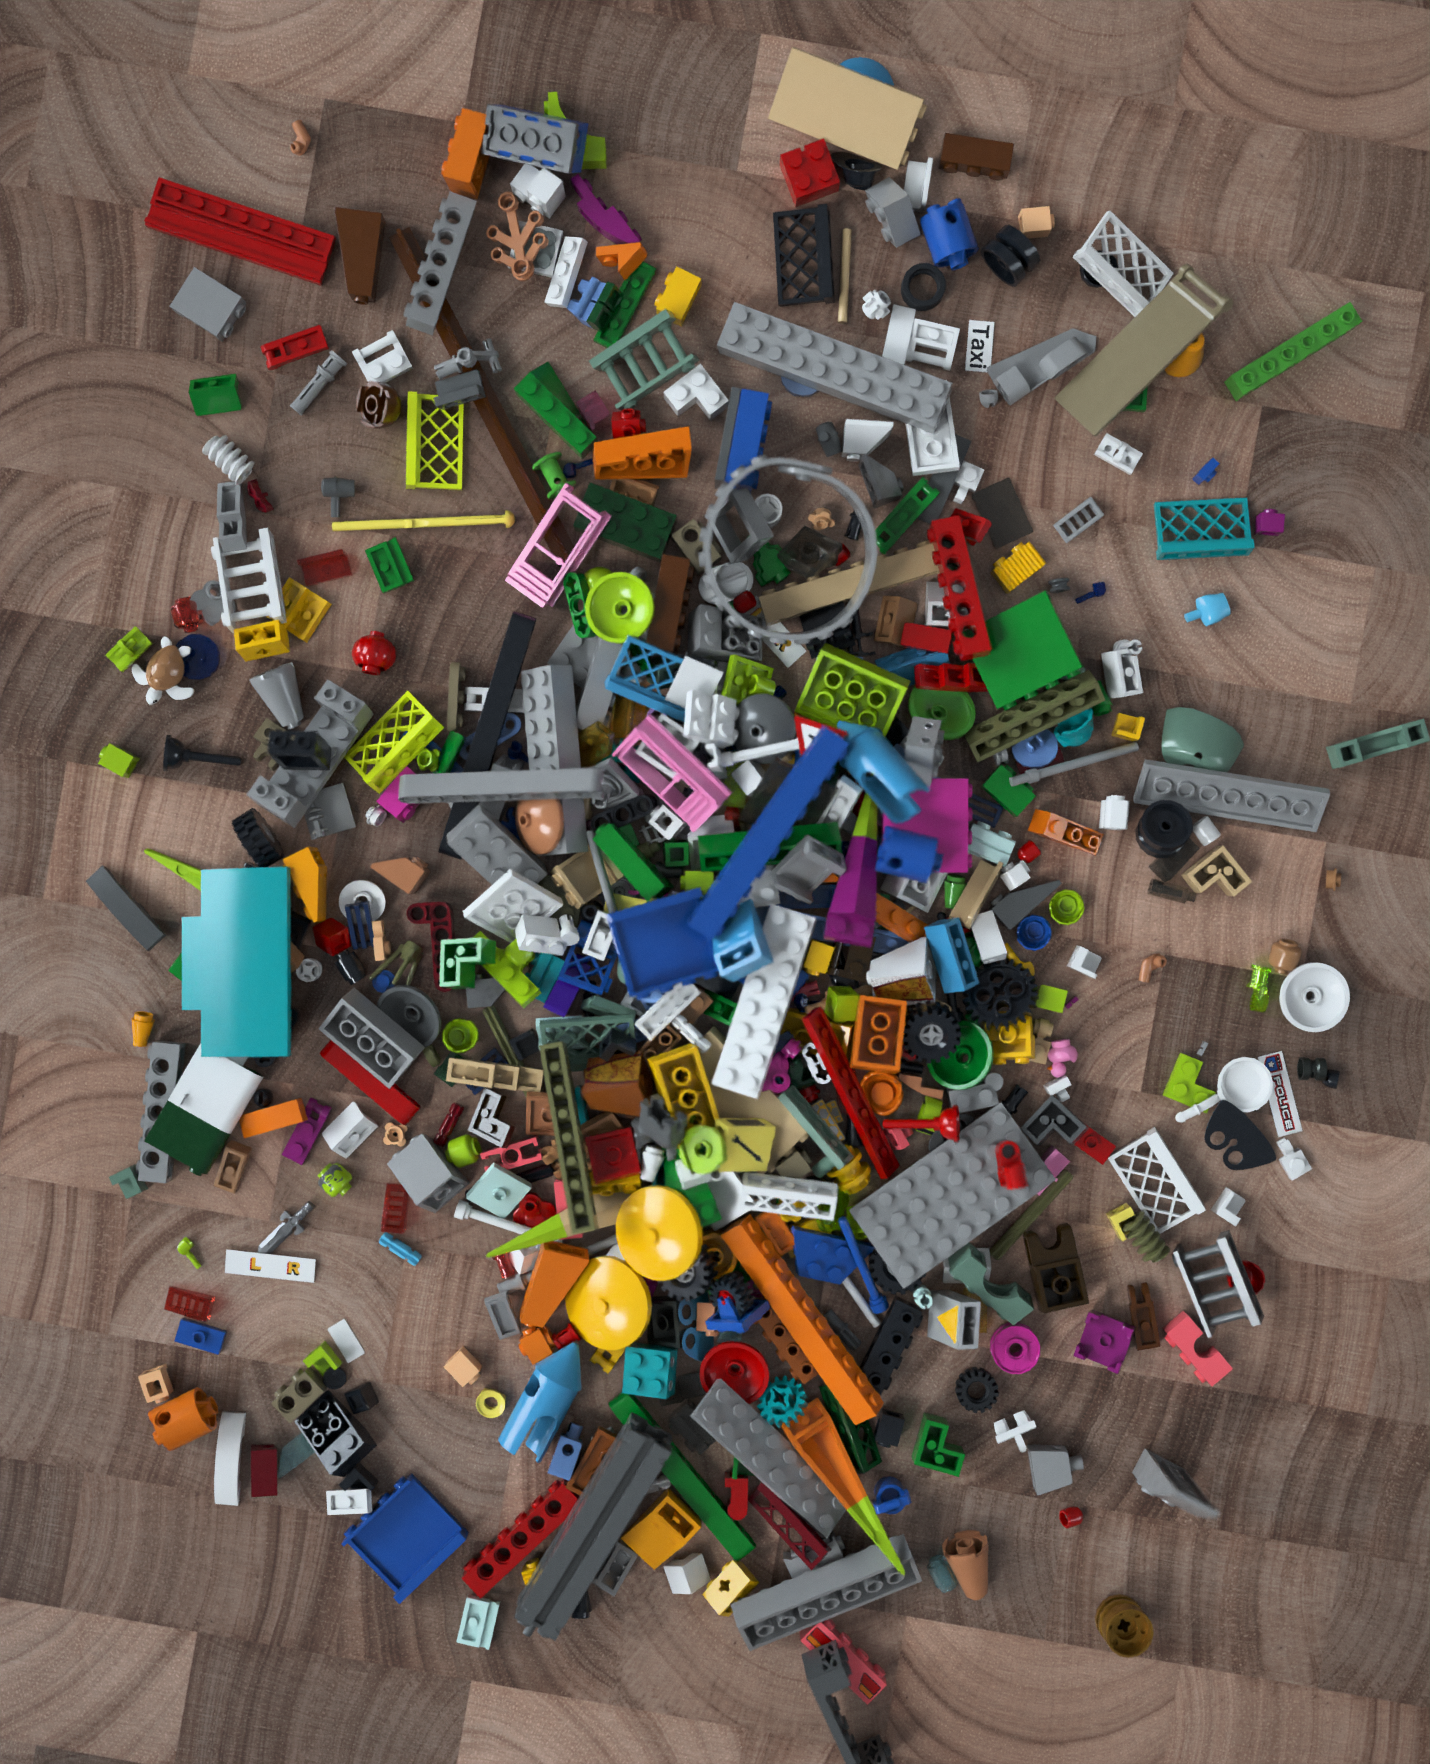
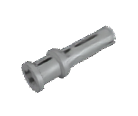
M330 350V355L321 366H317L315 376L293 403L290 404V407L301 416L328 382L331 383L335 380L334 376L341 367L347 365L332 350Z

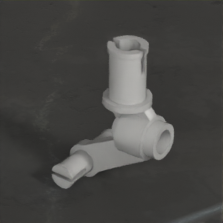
M492 339L482 341L485 351H472L466 347L461 348L457 352V356L452 355L451 359L434 365L438 378L441 380L453 373H462L463 366L470 368L476 364L477 360L489 361L493 373L502 371L498 360L499 353L495 351Z

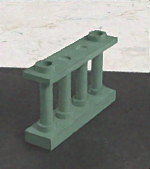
M664 309L589 360L593 369L606 372L622 399L615 404L616 409L635 408L639 400L681 372L687 373L695 368V363L699 361L698 356L694 354L686 355L672 331L671 323L676 319L671 311ZM657 332L664 334L680 361L669 369L651 341L653 339L652 336ZM638 345L645 347L660 373L659 376L648 382L632 354L634 352L633 349ZM620 357L625 359L641 388L630 395L613 367L614 361Z

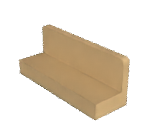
M980 860L949 915V919L959 917L962 926L968 929L971 928L1001 874L1003 862L999 861L995 867Z

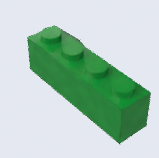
M548 361L530 371L514 388L516 395L581 459L593 449L594 442H598L597 437L588 427Z

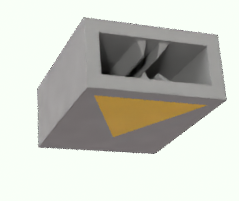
M931 1290L930 1296H932L933 1303L929 1308L927 1337L957 1350L978 1349L981 1302L951 1290Z

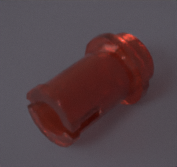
M510 1252L492 1257L493 1260H496L502 1279L515 1274L509 1258Z

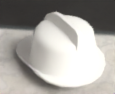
M727 562L712 568L717 585L727 602L734 600L736 596L745 590L750 591L752 588L753 575L749 567L744 563L738 562L733 564ZM701 577L699 581L700 595L708 603L716 605L712 600L715 597L712 589H706Z

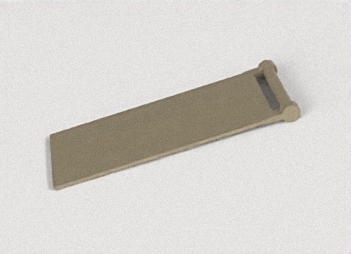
M1189 264L1182 265L1178 274L1055 396V400L1096 437L1223 312L1229 311L1233 306V300L1228 296H1223L1194 272V268ZM1188 279L1215 301L1217 306L1212 309L1185 287L1182 282Z

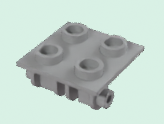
M344 783L321 789L304 814L312 840L356 827Z

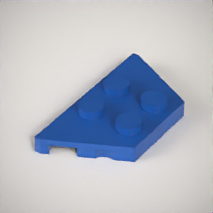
M792 1226L791 1232L794 1236L793 1251L796 1256L795 1270L798 1276L840 1285L858 1267L845 1237ZM856 1240L865 1259L874 1250V1246L871 1243Z

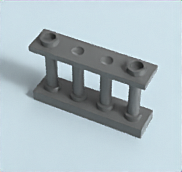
M1230 1230L1220 1232L1216 1244L1185 1252L1182 1243L1177 1244L1173 1251L1172 1259L1175 1266L1179 1267L1199 1315V1326L1202 1331L1206 1332L1208 1338L1213 1336L1216 1330L1215 1325L1242 1318L1249 1319L1252 1327L1262 1323L1264 1318L1263 1311ZM1217 1253L1223 1254L1226 1261L1224 1266L1193 1273L1189 1261ZM1224 1275L1232 1276L1234 1281L1233 1287L1202 1295L1198 1282ZM1235 1296L1241 1298L1243 1303L1242 1309L1212 1317L1206 1305Z

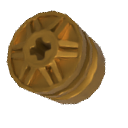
M1121 1594L1109 1596L1101 1602L1096 1611L1095 1623L1096 1628L1110 1649L1117 1655L1127 1658L1136 1657L1145 1652L1152 1643L1154 1632L1151 1621L1138 1603L1129 1596Z

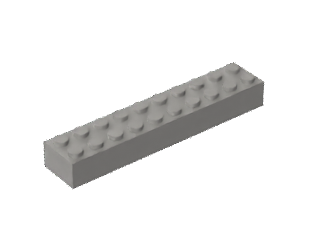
M734 302L717 343L718 351L722 355L933 434L936 431L952 391L951 382Z

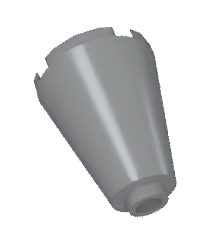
M293 662L270 669L249 679L251 685L282 727L287 726L288 729L301 725L300 720L304 718Z

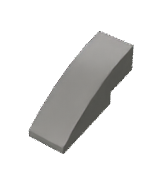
M235 481L219 483L217 487L219 541L224 553L247 549V527L242 483L237 486Z

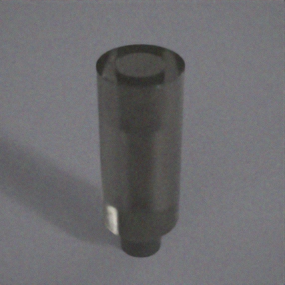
M1152 878L1148 887L1149 895L1185 904L1186 901L1194 902L1196 899V893L1189 892L1188 887Z

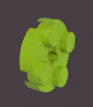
M695 1126L685 1133L683 1143H680L679 1153L683 1164L698 1174L712 1173L719 1169L727 1160L725 1140L715 1127ZM702 1143L707 1147L706 1155L699 1153Z

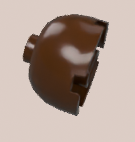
M368 381L366 386H362L359 389L356 397V411L360 412L362 417L359 420L367 428L382 429L389 427L399 418L401 412L400 396L388 383Z

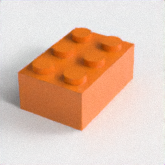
M462 108L460 116L457 115L455 119V135L449 141V156L447 161L443 162L441 174L451 192L478 200L490 158L489 155L481 154L483 135L488 134L489 125L485 124L486 114Z
M865 995L859 996L849 1068L892 1074L900 1071L907 1001Z

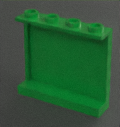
M1043 591L985 621L991 651L988 656L974 658L973 661L997 709L1003 707L1004 710H1008L1017 705L1016 700L1022 697L1028 700L1038 695V689L1045 686L1048 690L1060 684L1058 679L1064 676L1070 679L1081 674L1079 669L1083 668L1084 665L1081 664L1057 615L1048 591ZM969 629L963 632V635L967 638L974 637V633Z

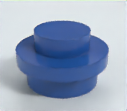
M383 970L372 980V985L376 991L384 993L387 989L395 986V984H392L395 976L392 972Z

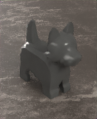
M654 1094L650 1097V1105L647 1099L640 1102V1117H635L631 1122L634 1129L636 1149L639 1151L645 1144H652L656 1141L660 1146L666 1148L667 1160H675L677 1145L685 1136L684 1128L687 1124V1116L679 1111L676 1114L677 1120L675 1121L674 1117L664 1109V1098L659 1094Z

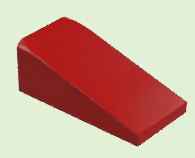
M905 622L900 644L910 649L949 654L953 632L947 629Z

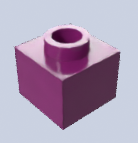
M1275 509L1263 510L1255 518L1254 535L1279 536L1284 533L1285 514H1280Z

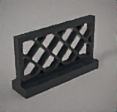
M819 204L816 208L773 212L779 307L825 302L826 304L835 303L831 224L828 205ZM815 215V223L809 230L800 223L805 216ZM789 218L794 222L786 233L779 227V219ZM797 225L806 232L798 243L789 236ZM809 236L816 241V246L810 253L801 246ZM786 238L795 245L788 255L784 254L780 249L781 244ZM798 249L807 255L800 265H797L790 259ZM810 259L818 265V269L812 276L803 270ZM787 262H790L797 268L789 279L782 274V268ZM799 272L809 279L801 289L792 282ZM813 282L819 287V296L809 297L804 291ZM789 284L798 291L793 299L783 300V291Z

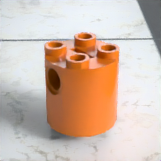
M196 1387L155 1407L148 1412V1417L155 1429V1432H153L155 1442L158 1445L163 1444L168 1451H173L214 1431L217 1428L216 1415L218 1413V1406L212 1396L208 1397L201 1388Z

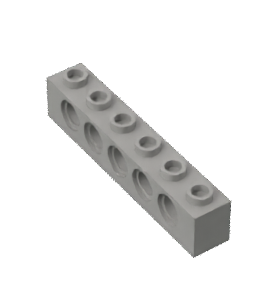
M451 191L447 199H442L439 212L442 213L441 219H436L434 222L432 233H435L433 241L428 240L425 249L428 257L426 262L421 261L418 274L421 275L419 283L414 282L410 294L414 296L412 304L407 302L403 316L407 317L406 326L433 336L477 201ZM448 219H456L458 223H450ZM448 239L451 244H443L441 240ZM434 260H441L444 262V265H437L434 263ZM429 280L435 281L437 286H429L426 282ZM422 301L428 302L430 307H422L419 303Z
M157 1040L152 1042V1045L148 1048L147 1056L150 1059V1067L147 1068L145 1074V1081L148 1082V1087L143 1095V1105L146 1106L145 1114L142 1115L140 1126L143 1128V1136L140 1137L138 1143V1150L141 1151L140 1160L136 1164V1174H139L138 1181L166 1184L172 1180L174 1158L144 1142L158 1118L155 1111L156 1106L159 1105L162 1108L165 1106L183 1075L186 1043ZM162 1059L166 1060L169 1064L167 1071L162 1070L160 1067ZM160 1082L166 1085L167 1090L165 1094L160 1093L158 1090ZM152 1151L159 1155L158 1163L151 1159Z

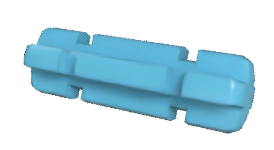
M385 1232L379 1239V1244L385 1248L388 1246L390 1251L402 1259H408L407 1262L413 1266H416L422 1257L420 1253L415 1250L413 1252L411 1247L397 1238L393 1239V1236L388 1232Z

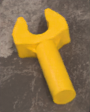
M1007 942L1004 943L1008 960L1013 959L1015 967L1022 963L1023 968L1029 969L1030 975L1034 976L1033 964L1030 961L1022 962Z

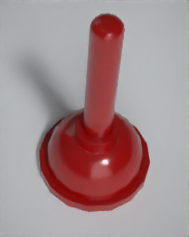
M953 1105V1107L943 1110L940 1113V1117H934L933 1119H884L882 1122L885 1129H934V1131H940L944 1138L954 1140V1143H959L960 1118L958 1105Z

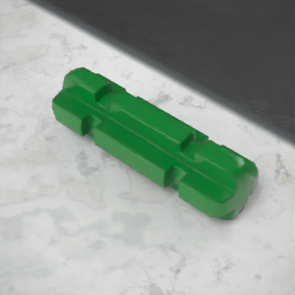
M630 643L628 649L633 657L643 654L639 645ZM647 656L651 668L654 667L649 656ZM645 658L636 661L641 671L649 669Z

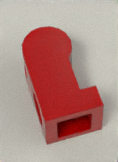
M725 1472V1487H731V1497L727 1503L728 1515L733 1520H741L745 1518L748 1511V1475H737V1479H732V1472Z

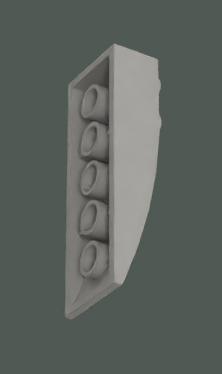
M1146 1448L1143 1450L1132 1471L1137 1479L1136 1482L1142 1486L1141 1490L1151 1496L1156 1495L1166 1504L1172 1507L1177 1506L1197 1517H1218L1220 1512L1186 1469Z

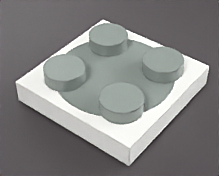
M518 220L520 232H522L527 222ZM545 226L536 227L524 247L525 255L533 244V236L539 232L543 233L548 238L549 243L546 248L539 250L533 261L535 267L534 274L552 278L558 259L563 230ZM543 237L538 240V244L543 242ZM511 249L510 257L516 259L515 252Z

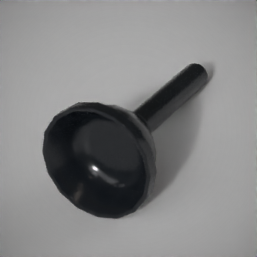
M172 735L166 736L163 771L179 768L183 762H189L190 760L240 766L242 763L241 757L191 751V749L184 748V744L180 740L172 738Z

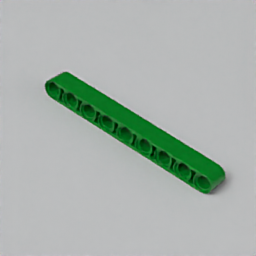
M621 1392L608 1402L609 1407L623 1425L626 1424L627 1418L633 1412L646 1419L651 1426L660 1427L635 1395ZM672 1441L670 1444L672 1445L671 1454L667 1461L664 1462L661 1471L733 1559L739 1562L756 1548L754 1540L738 1520L730 1518L725 1504Z

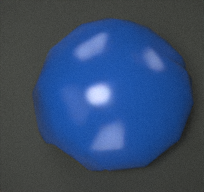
M1039 915L1024 917L1017 927V940L1028 950L1036 951L1044 948L1052 936L1050 923Z

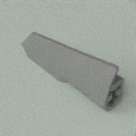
M1072 328L987 367V372L1004 400L1009 405H1012L1050 378L1051 380L1056 379L1094 353L1096 349V336Z

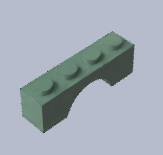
M1423 718L1327 746L1326 750L1332 769L1428 742L1430 737Z
M970 1242L948 1258L951 1276L955 1280L963 1282L969 1292L972 1294L976 1293L987 1307L991 1306L996 1310L1001 1319L1008 1320L1014 1326L1034 1310L1031 1295L1018 1283L998 1285L984 1278V1274L987 1271L985 1256Z

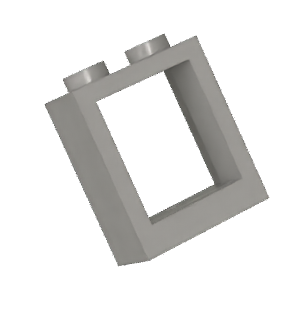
M748 488L732 489L720 508L713 531L730 562L734 564L748 560L774 535ZM733 506H735L750 533V536L742 543L725 515Z

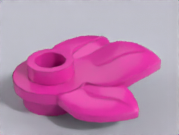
M781 1052L776 1053L773 1057L761 1092L771 1090L775 1093H782L789 1088L790 1077L787 1073L789 1062ZM775 1078H782L783 1083L777 1084Z

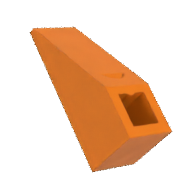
M1035 809L1028 831L1095 856L1104 835L1052 812Z

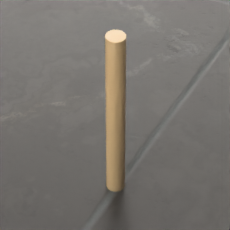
M851 229L842 230L838 323L842 324L847 323Z

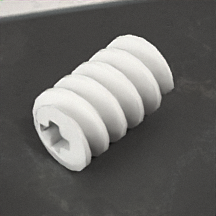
M226 435L220 438L218 436L212 437L204 445L202 453L208 455V459L215 462L218 468H222V472L225 475L228 474V478L231 481H235V485H240L251 474L255 463L250 461L246 464L248 456L245 454L239 457L241 449L237 448L233 451L232 449L235 445L233 441L225 444L228 440Z

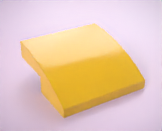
M289 577L282 587L287 623H282L287 631L307 643L332 604ZM265 616V617L269 618L270 620L274 621L273 618H270L269 616Z

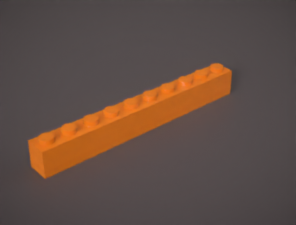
M748 1214L730 1224L721 1234V1237L765 1299L768 1300L772 1309L853 1423L857 1425L876 1416L884 1404L880 1394L875 1391L867 1376L856 1364L853 1356L846 1350L840 1338L829 1326L826 1318L822 1316L813 1300L802 1288L799 1280L790 1271L785 1260L781 1258L772 1242L761 1230L758 1222L754 1220L751 1214Z

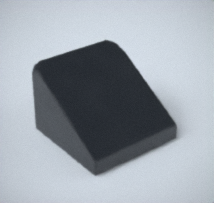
M370 1382L344 1393L353 1415L367 1411L379 1403Z

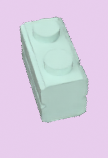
M980 821L977 822V825L974 823L970 824L968 830L972 831V844L968 845V853L996 865L1001 861L1003 862V867H1005L1016 841L1011 839L1012 835L999 830L998 834L990 831L991 826Z

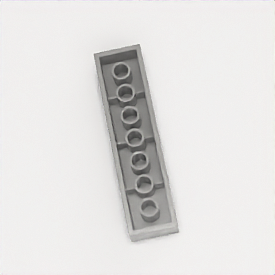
M547 665L521 671L529 770L581 768L572 665ZM584 798L559 799L564 815L562 837L553 851L547 854H537V856L588 852Z
M904 1534L893 1536L889 1540L905 1570V1575H902L877 1545H871L865 1550L848 1554L845 1558L838 1561L826 1563L823 1567L813 1571H806L796 1578L784 1580L776 1586L762 1589L754 1595L742 1597L736 1602L731 1603L737 1628L749 1651L922 1582Z

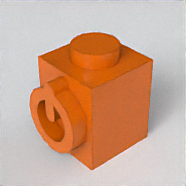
M547 1326L543 1328L527 1327L522 1331L523 1335L520 1337V1344L518 1346L523 1356H528L532 1365L553 1354L554 1346L556 1345L551 1337L552 1332Z

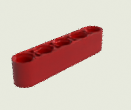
M331 1039L320 1051V1055L402 1125L406 1126L420 1110L421 1106L399 1086L394 1084L390 1089Z

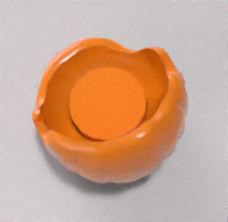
M869 1071L863 1076L860 1086L873 1112L880 1116H888L896 1112L904 1098L902 1083L898 1076L892 1073Z

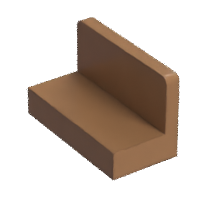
M883 596L874 641L895 644L906 648L900 644L905 622L914 623L917 603L899 596Z

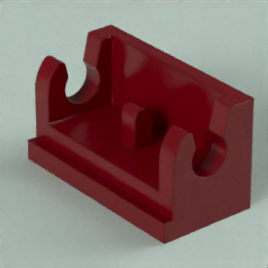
M252 1444L251 1497L277 1496V1447H275V1444Z

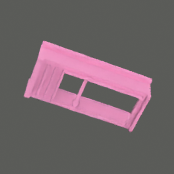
M565 483L505 579L506 582L542 608L548 604L551 607L555 605L564 591L563 580L565 575L569 572L577 571L612 517L606 511L598 513L572 494L574 488L568 483ZM565 502H567L589 518L591 523L567 560L563 562L562 558L556 557L539 543ZM536 548H539L554 559L556 564L562 565L554 580H551L528 563Z
M651 714L632 731L612 754L613 757L617 756L690 826L689 829L693 833L732 793L727 786ZM639 738L678 774L674 776V780L671 783L654 766L635 753L636 749L633 745ZM681 778L694 790L688 798L673 786Z

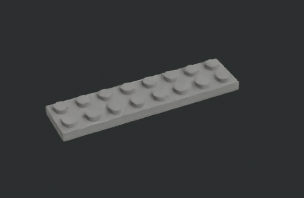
M1145 759L1133 801L1137 804L1150 806L1159 800H1172L1180 803L1188 812L1317 832L1330 796V791L1327 788Z
M717 1379L690 1416L822 1538L827 1539L846 1511L845 1507L799 1455L792 1444L772 1425H769L758 1412L722 1379Z

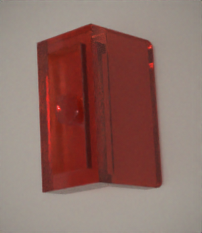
M343 549L297 560L298 565L302 567L306 586L352 576L348 555Z

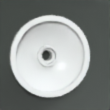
M1318 962L1306 963L1292 970L1283 981L1279 997L1280 1006L1286 1019L1295 1027L1308 1032H1321L1334 1027L1344 1017L1350 1002V991L1345 978L1335 968ZM1311 991L1312 997L1307 999L1306 994Z

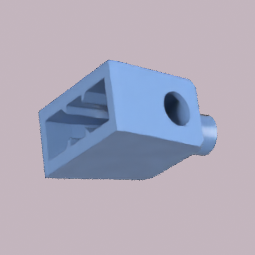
M570 1422L566 1434L561 1432L548 1467L549 1474L570 1481L583 1444V1440L579 1439L583 1426ZM566 1444L573 1446L571 1451L564 1450Z

